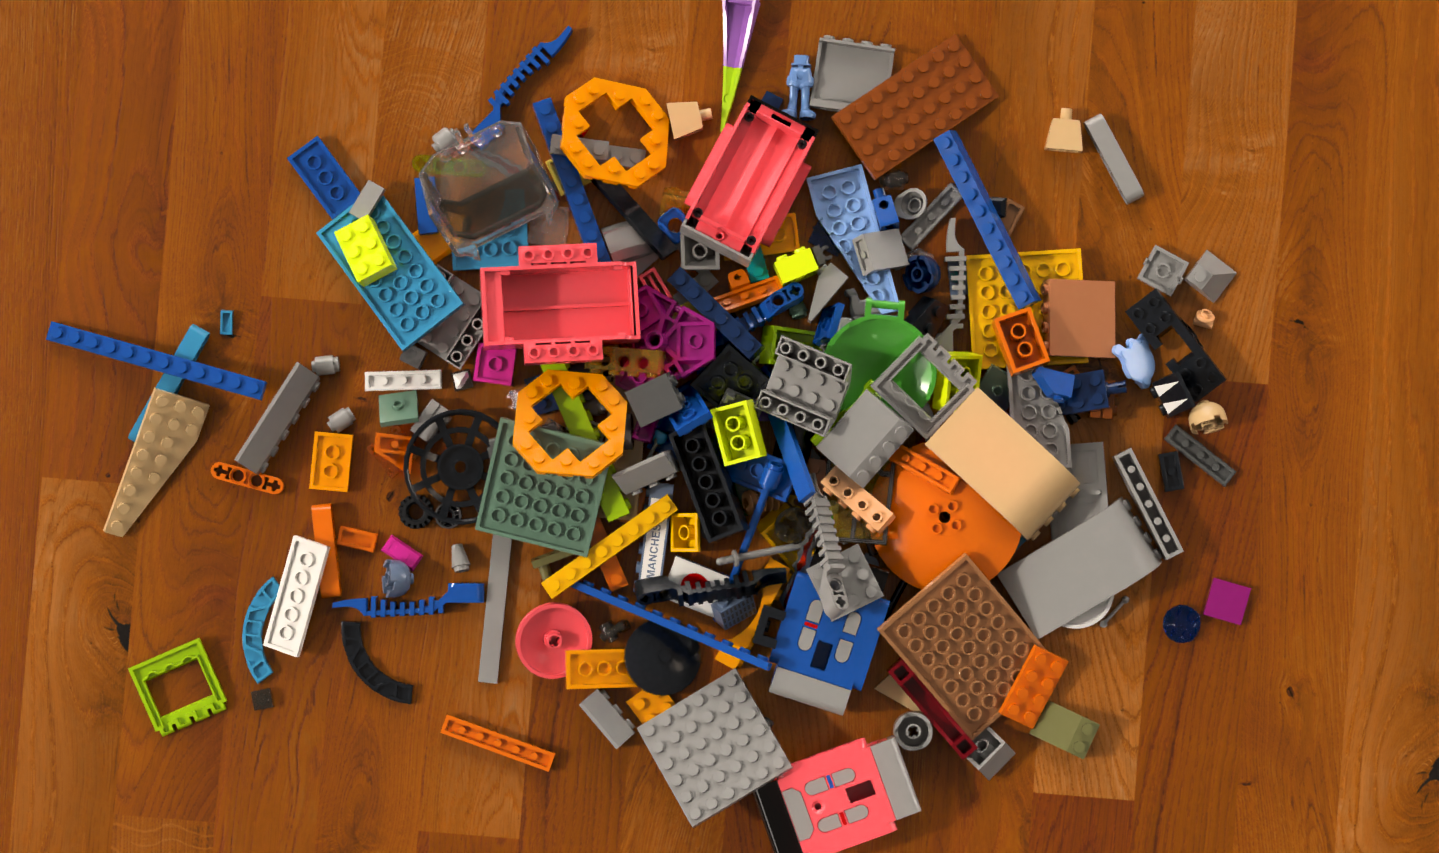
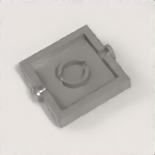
M1155 245L1149 257H1146L1143 262L1144 266L1137 279L1171 297L1177 285L1182 282L1184 278L1182 276L1189 262Z

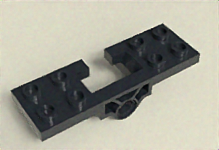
M1157 288L1125 311L1154 350L1163 345L1159 338L1173 328L1192 352L1177 362L1175 358H1172L1166 365L1172 373L1179 371L1195 403L1227 380L1203 349V345L1192 328L1181 317L1179 318Z

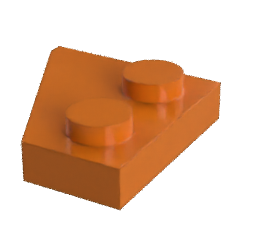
M376 432L374 452L403 471L404 455L411 436ZM413 453L410 454L409 474H411Z

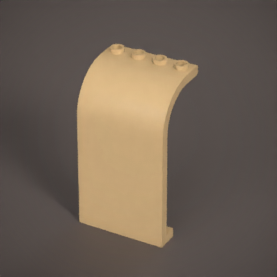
M978 387L925 443L929 450L936 454L1012 524L1027 542L1030 539L1034 541L1041 533L1039 529L1043 525L1047 527L1054 519L1052 515L1056 511L1060 513L1067 505L1065 501L1069 496L1073 499L1080 491L1078 489L1080 482Z

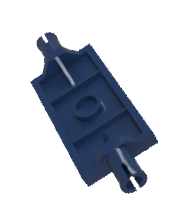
M1104 370L1073 374L1075 379L1072 397L1064 403H1058L1062 410L1063 416L1110 408V395L1127 393L1126 381L1108 384L1105 380Z

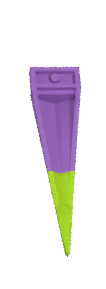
M722 0L724 51L721 132L726 123H728L761 3L759 0Z

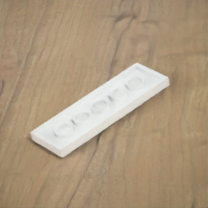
M298 535L293 536L263 643L264 646L294 657H300L330 551L329 546Z

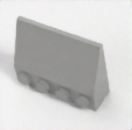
M866 389L816 448L849 478L864 488L914 429L902 416Z

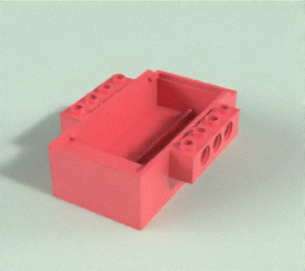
M597 243L518 246L519 266L480 268L484 350L523 349L524 366L602 362V345L638 343L641 339L636 261L598 262Z

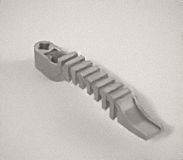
M950 218L946 252H959L958 256L944 257V262H958V266H949V271H958L957 276H951V281H958V285H952V290H958L957 295L950 296V300H957V304L949 305V310H955V314L946 315V319H950V324L942 333L936 334L935 340L938 343L933 348L934 350L941 345L946 351H953V331L955 329H962L963 323H958L965 319V314H963V309H965L963 290H966V285H963L966 280L964 261H967L964 256L965 249L958 244L955 237L956 218Z
M812 473L810 477L816 493L803 504L804 507H807L812 502V505L805 511V515H812L809 518V522H815L812 529L818 530L815 533V538H821L817 542V546L823 547L818 554L819 557L825 556L819 563L820 567L824 568L819 589L823 609L829 618L836 619L849 606L841 578V573L845 569V565L841 564L844 558L840 554L841 546H838L839 538L836 537L837 530L833 526L835 521L831 518L833 513L832 510H829L830 502H827V496L820 492L816 474Z

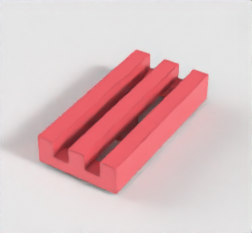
M655 267L638 276L643 286L647 285L644 280L647 277L653 288L660 292L650 275L654 273L667 297L674 300Z

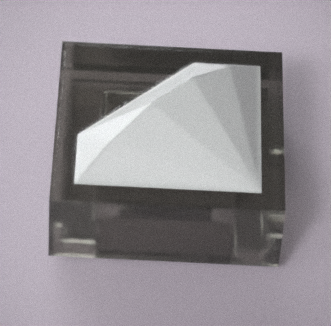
M470 369L451 373L455 392L474 388Z

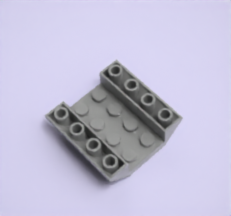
M437 264V268L465 305L417 343L461 370L483 336L481 292Z
M781 335L775 354L778 355L767 387L760 391L754 408L825 437L838 417L851 383L852 364Z

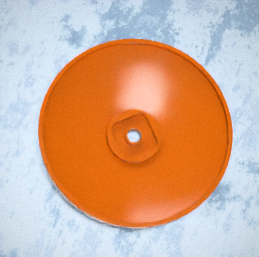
M926 442L909 448L957 475L925 446ZM891 462L884 469V471L890 472ZM895 464L890 511L896 518L888 526L886 545H874L881 559L895 575L906 583L922 590L964 553L970 557L985 577L991 580L1003 570L1014 555L1021 538V533L962 478L953 494L950 495ZM880 476L873 489L872 496L886 507L889 477ZM941 512H948L950 514L949 522L944 523L940 520ZM871 532L872 540H883V533L880 535L878 532L874 534Z

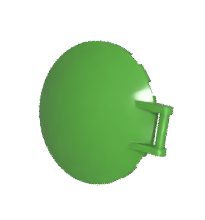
M866 297L864 317L855 319L843 326L827 344L824 353L852 364L851 383L840 412L850 407L862 394L864 385L870 379L875 381L918 336L924 337L916 327L904 320L905 301H880ZM871 308L898 310L897 316L871 314ZM918 352L892 380L923 408L927 401L930 400L934 391L937 368ZM881 398V401H883L895 412H897L889 403H887L883 398Z

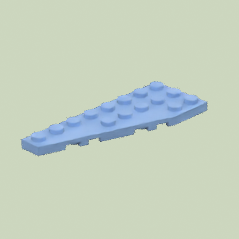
M862 164L806 178L816 217L872 300L899 302L891 271H877L868 276H863L852 240L865 233L880 231ZM877 308L881 315L898 312V310Z

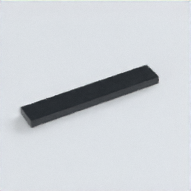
M590 180L662 261L677 251L678 248L621 184L613 185L604 183L603 180Z

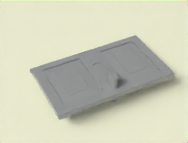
M1104 442L1070 444L1072 468L1067 470L1080 482L1078 487L1080 491L1073 499L1069 496L1065 501L1067 505L1060 513L1056 511L1052 515L1054 518L1050 523L1052 541L1109 506Z

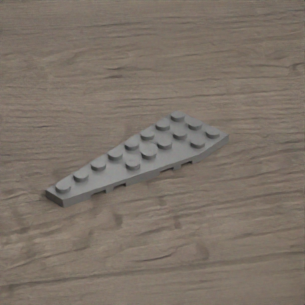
M1006 364L1009 416L1066 469H1071L1070 432L1058 403L1046 397L1032 376L1033 370L1011 377Z

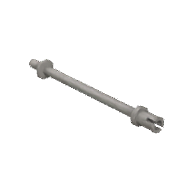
M861 527L856 528L855 538L864 539L863 529ZM841 529L836 534V537L850 538L851 530ZM802 541L740 554L733 550L730 556L717 558L716 563L718 565L733 563L735 567H738L739 561L799 550ZM839 541L843 545L848 544V542ZM809 542L803 546V549L808 547Z

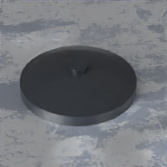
M647 621L636 628L630 635L624 650V663L629 677L636 686L647 693L665 696L680 692L691 684L700 668L701 651L698 641L652 621Z

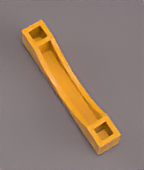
M772 558L769 559L764 568H786L787 583L792 575L789 572V567ZM782 584L769 585L763 588L761 604L756 616L741 633L728 640L734 643L732 647L740 649V646L751 650L754 644L752 638L754 637L763 605L771 606L774 599L778 601L783 592L780 589ZM720 650L715 657L717 661L732 669L736 667L741 668L744 662Z

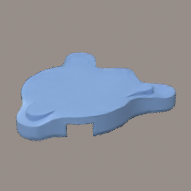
M1139 334L1137 339H1127L1126 348L1120 344L1114 345L1112 353L1120 360L1125 376L1128 379L1134 380L1141 389L1148 388L1155 371V360L1149 348V342L1143 334Z

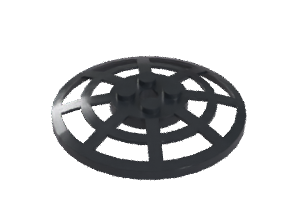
M448 410L425 421L411 437L404 455V478L413 500L431 517L450 524L465 525L477 522L478 516L456 519L447 517L450 506L468 507L474 505L477 513H479L483 493L478 496L473 486L480 479L486 481L488 473L483 472V460L488 459L489 454L488 451L479 454L472 447L476 436L487 447L490 446L489 438L479 432L478 429L483 420L498 430L499 423L493 418L474 410ZM456 415L475 417L471 428L453 427L449 429L446 428L443 418ZM436 422L440 433L436 434L428 442L425 449L414 446L420 434L429 425ZM467 433L468 435L464 444L454 445L449 434ZM443 438L447 448L441 455L430 452L433 445ZM411 453L421 456L420 473L422 481L414 485L411 483L409 474V458ZM427 459L437 463V474L428 478L426 474ZM459 461L463 462L466 467L462 473L457 472L455 469V464ZM441 480L448 487L445 498L438 494L431 485ZM426 487L427 491L435 499L443 503L440 514L427 507L417 496L416 492ZM456 490H466L471 499L463 502L452 501Z

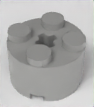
M907 711L901 714L894 723L893 735L896 737L897 743L906 750L917 751L923 749L932 739V725L928 718L919 712ZM916 726L917 734L910 736L909 727L913 728Z

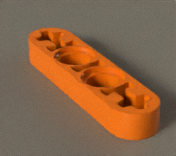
M217 462L211 467V474L216 479L266 493L280 494L285 487L282 479L263 473L259 474L262 478L261 485L254 486L252 478L257 474L249 469ZM222 465L223 470L229 471V467H231L229 479H227V474L222 473L218 476V472L215 469ZM237 470L242 471L244 474V478L241 481H236L233 477L234 472ZM266 477L269 478L267 482L275 483L277 480L280 489L273 491L271 486H266V489H263L266 484Z

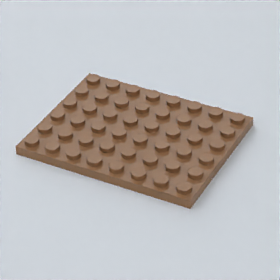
M966 553L962 554L877 628L880 634L971 740L976 738L1001 716L998 711L1034 644L1045 649Z

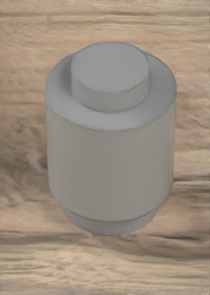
M338 356L315 357V361L311 362L313 373L316 372L318 376L336 374V372L340 371Z
M349 407L341 408L328 417L330 421L327 424L332 432L337 431V433H340L352 425L356 418Z

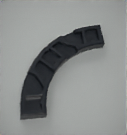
M341 621L343 646L348 661L358 677L380 695L396 702L412 704L413 685L398 682L388 677L374 665L368 656L362 640L361 623Z

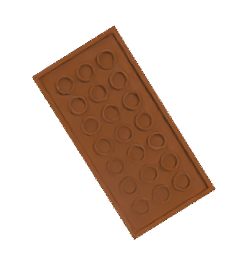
M954 34L834 114L831 119L875 181L933 142L934 138L951 130L999 96L957 35Z

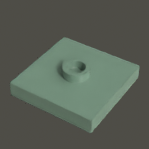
M992 363L981 378L979 389L1001 409L1006 411L1009 407L1007 372Z
M417 390L379 395L380 426L387 427L419 422Z

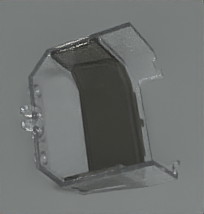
M500 120L475 134L469 124L466 123L464 124V130L469 137L465 139L462 138L457 128L454 129L453 133L458 142L433 154L418 174L429 216L457 257L463 258L468 256L473 257L474 260L481 261L478 247L544 214L549 226L552 223L553 214L557 211L559 203L538 149L521 122Z

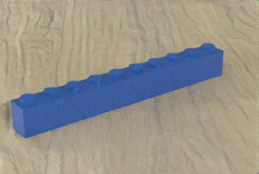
M551 97L532 105L549 153L552 134L562 135V127ZM550 154L582 243H597L598 262H611L578 170L567 156Z
M948 130L934 138L933 140L1018 310L1040 302L1041 298L957 131Z

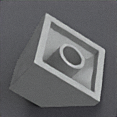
M680 233L682 269L720 270V255L718 252Z
M1206 250L1184 278V281L1212 303H1215L1237 272Z

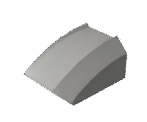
M627 221L601 229L613 262H631L653 253L650 246Z

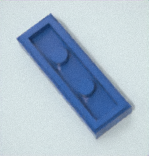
M434 177L414 178L419 235L437 234L439 229Z

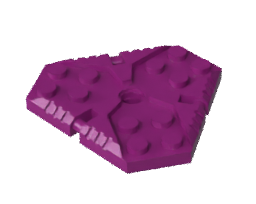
M648 285L638 289L641 339L638 343H631V347H627V344H619V347H616L615 385L629 391L667 372H670L671 375L673 374L677 380L680 378L685 379L716 359V327L714 322L684 305L681 307L678 305V302ZM674 313H678L676 319H673ZM660 337V343L654 346V340ZM677 367L678 371L673 373L671 369Z

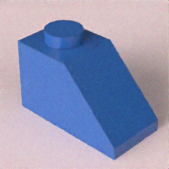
M1040 366L1032 371V376L1047 398H1051L1057 403H1064L1072 397L1075 375Z

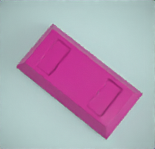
M394 535L390 536L381 551L393 559L407 564L411 571H414L423 557L422 554Z

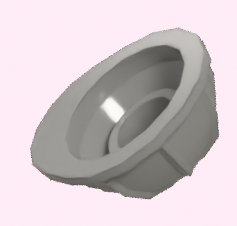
M918 188L905 190L894 201L897 216L908 220L919 218L925 213L928 204L926 195Z

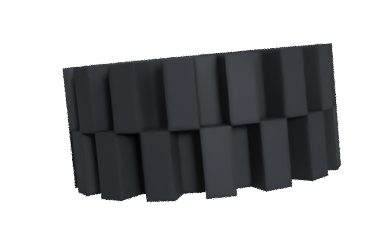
M417 494L420 500L433 510V504H431L430 500L423 495ZM411 495L407 496L402 500L398 509L401 522L412 529L425 527L433 517L424 511L421 518L413 519L409 515V509L417 503Z

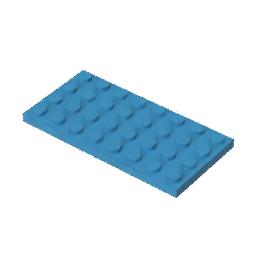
M383 195L370 217L375 220L397 266V270L365 287L357 282L334 234L335 231L359 219L349 213L354 203L316 232V234L401 350L405 352L465 304Z

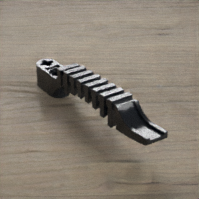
M786 568L752 570L754 580L749 581L747 571L744 570L742 571L741 583L738 574L733 575L734 584H730L729 578H724V585H720L719 580H714L715 586L711 587L710 581H706L705 588H701L700 581L695 582L696 589H691L690 581H685V585L681 586L663 575L640 579L634 583L633 587L637 602L641 605L677 600L679 607L684 606V602L688 603L689 606H693L694 603L700 605L705 601L713 603V600L721 602L726 598L729 601L733 597L742 599V596L749 598L751 595H758L763 588L769 585L787 583Z

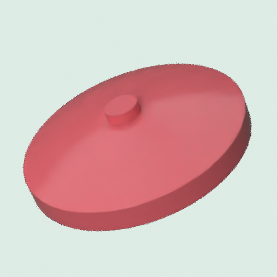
M559 602L542 604L531 610L520 622L515 638L516 651L523 665L533 674L547 679L566 677L565 650L591 649L592 631L586 618L576 608Z

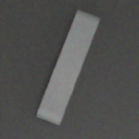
M1100 113L1083 122L1124 202L1128 205L1143 197L1142 187L1103 115Z

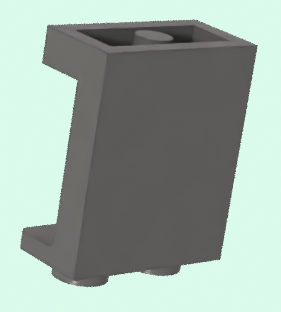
M670 372L625 392L640 427L686 407L684 404L686 399L683 393H679L676 387L678 385L677 379Z

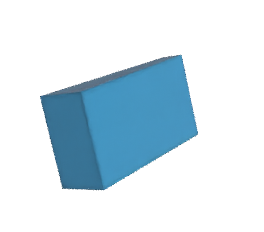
M221 310L220 334H233L234 310Z

